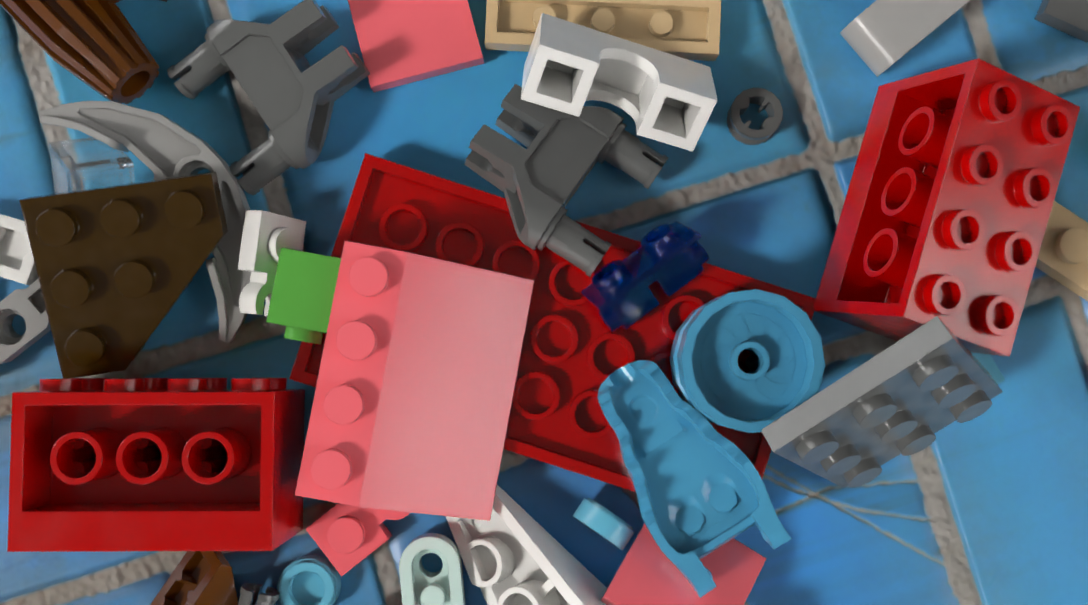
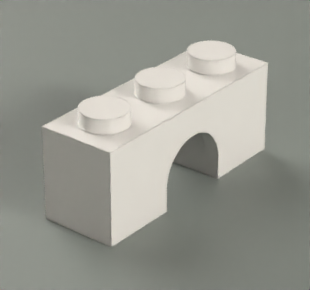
M544 13L541 14L524 65L521 100L577 117L580 116L585 101L597 100L610 103L624 110L633 118L636 124L637 135L692 152L717 103L712 72L709 66Z

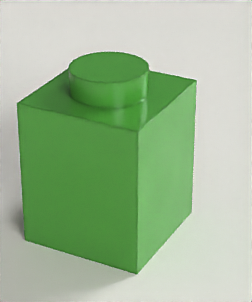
M281 248L266 322L285 325L284 338L321 344L323 333H327L341 258Z

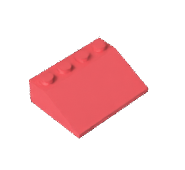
M344 241L295 495L363 508L490 521L534 280L414 253Z

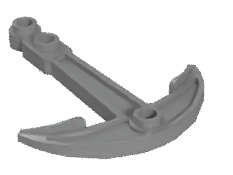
M81 101L61 104L39 111V119L42 124L79 130L116 150L131 151L153 171V180L195 175L203 169L216 172L228 232L212 252L215 258L206 260V266L217 299L219 341L232 343L247 317L246 313H240L239 298L243 288L250 282L251 272L237 269L245 210H250L243 188L237 182V177L233 176L227 162L206 141L170 118L151 111L113 101ZM39 278L26 289H16L0 301V364L11 362L51 331ZM17 314L22 316L26 323V331L23 335L17 334L12 327L13 318Z

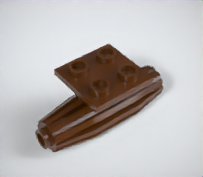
M0 0V6L56 63L109 101L129 104L132 100L144 95V92L154 84L155 78H158L159 71L157 69H159L157 62L115 4L122 0Z

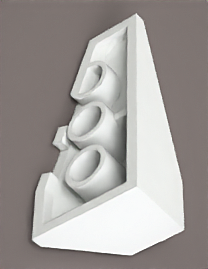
M498 485L496 487L490 521L446 516L470 581L473 585L480 587L487 605H606L600 600L607 588Z

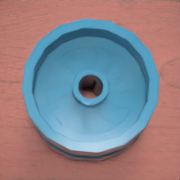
M759 289L730 292L714 298L693 310L676 331L669 357L673 384L685 402L698 410L709 422L746 433L762 432L763 428L819 393L825 369L822 340L807 313L786 297ZM747 349L751 354L745 361L746 366L750 369L748 373L743 372L739 368L737 361L741 351Z

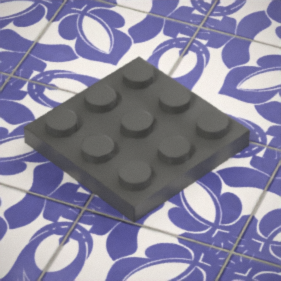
M936 316L778 418L761 431L773 453L843 488L847 486L854 488L867 484L878 477L882 472L881 465L900 454L903 456L913 455L927 448L936 439L934 433L952 422L964 423L982 415L991 407L992 401L990 399L1003 391L983 365Z

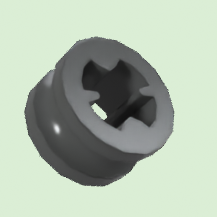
M753 87L742 91L736 96L727 113V126L731 135L745 145L765 143L773 136L782 122L783 109L780 100L772 92L764 88ZM749 104L759 105L758 113L765 109L769 118L763 121L759 130L749 128L751 121H747L745 124L741 121L740 116L746 112Z

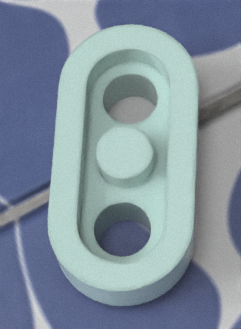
M426 533L413 539L402 553L399 562L402 605H466L462 560L456 544L448 537L438 533ZM427 553L437 554L442 560V569L437 572L427 571L422 565V556Z

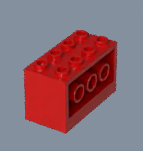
M979 58L880 85L812 311L895 341L901 340L938 316L970 352L1010 357L1080 106Z
M284 377L231 378V389H227V378L40 379L39 391L12 392L7 552L275 550L303 530V497L296 496L295 491L304 451L305 389H287V378Z

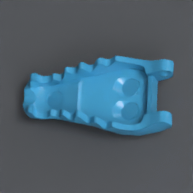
M638 360L628 363L609 375L600 385L597 396L598 402L605 418L619 440L621 454L637 494L642 519L660 550L684 575L700 598L717 587L711 572L704 567L700 559L745 530L756 525L763 539L768 542L772 549H776L792 539L780 522L766 487L748 457L734 443L719 434L698 410L678 395L671 382L656 363L649 360Z

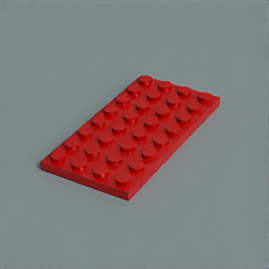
M365 153L331 257L341 258L344 241L414 253L534 280L504 443L505 450L636 492L621 454L619 440L605 418L597 398L600 385L609 375L634 361H653L659 366L680 396L673 384L669 358L675 333L693 310L714 298L730 292L759 289L784 296L806 312L810 320H812L814 313L812 309L816 298L576 221L605 242L608 241L612 244L591 277L585 274L586 272L547 247H544L542 251L538 248L532 250L523 244L514 228L505 198ZM323 333L321 344L301 342L289 379L316 388L326 333ZM748 349L741 351L737 360L739 368L746 373L750 371L745 363L746 359L751 355ZM709 422L719 434L734 443L748 457L761 479H763L771 453V448L763 433H746Z

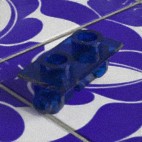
M678 221L672 224L660 225L647 233L641 240V247L624 260H615L600 268L592 277V284L582 290L581 293L600 310L598 312L599 316L612 332L620 326L627 330L632 324L659 305V302L649 289V285L657 281L664 293L670 297L696 276L704 272L702 265L710 260L706 250L697 241L702 236L696 230Z

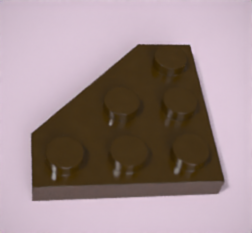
M216 172L48 194L19 200L63 379L124 371L139 355L151 335L168 315L192 282L193 277L228 232Z

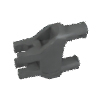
M315 0L302 1L271 24L227 19L216 20L206 29V41L177 64L167 69L171 79L176 80L180 78L174 84L189 99H195L200 92L229 70L233 72L270 129L268 131L269 138L240 160L230 164L233 176L238 177L243 174V177L237 180V182L251 195H256L260 192L261 188L290 167L306 169L317 160L327 136L334 102L370 74L358 54L354 52L350 54L343 45L310 66L304 55L339 28L329 10L323 5L319 7Z
M515 84L502 101L501 108L504 110L497 118L495 125L522 143L527 149L484 124L470 142L469 148L472 151L466 158L464 165L504 192L514 228L523 244L532 250L538 248L542 251L544 247H547L591 277L612 244L608 241L605 242L566 215L568 209L565 207L597 162L603 164L604 161L608 162L649 189L669 157L658 153L641 142L639 138L626 131L627 125L623 123L624 118L608 108L583 106L580 116L577 117L521 100L522 87Z

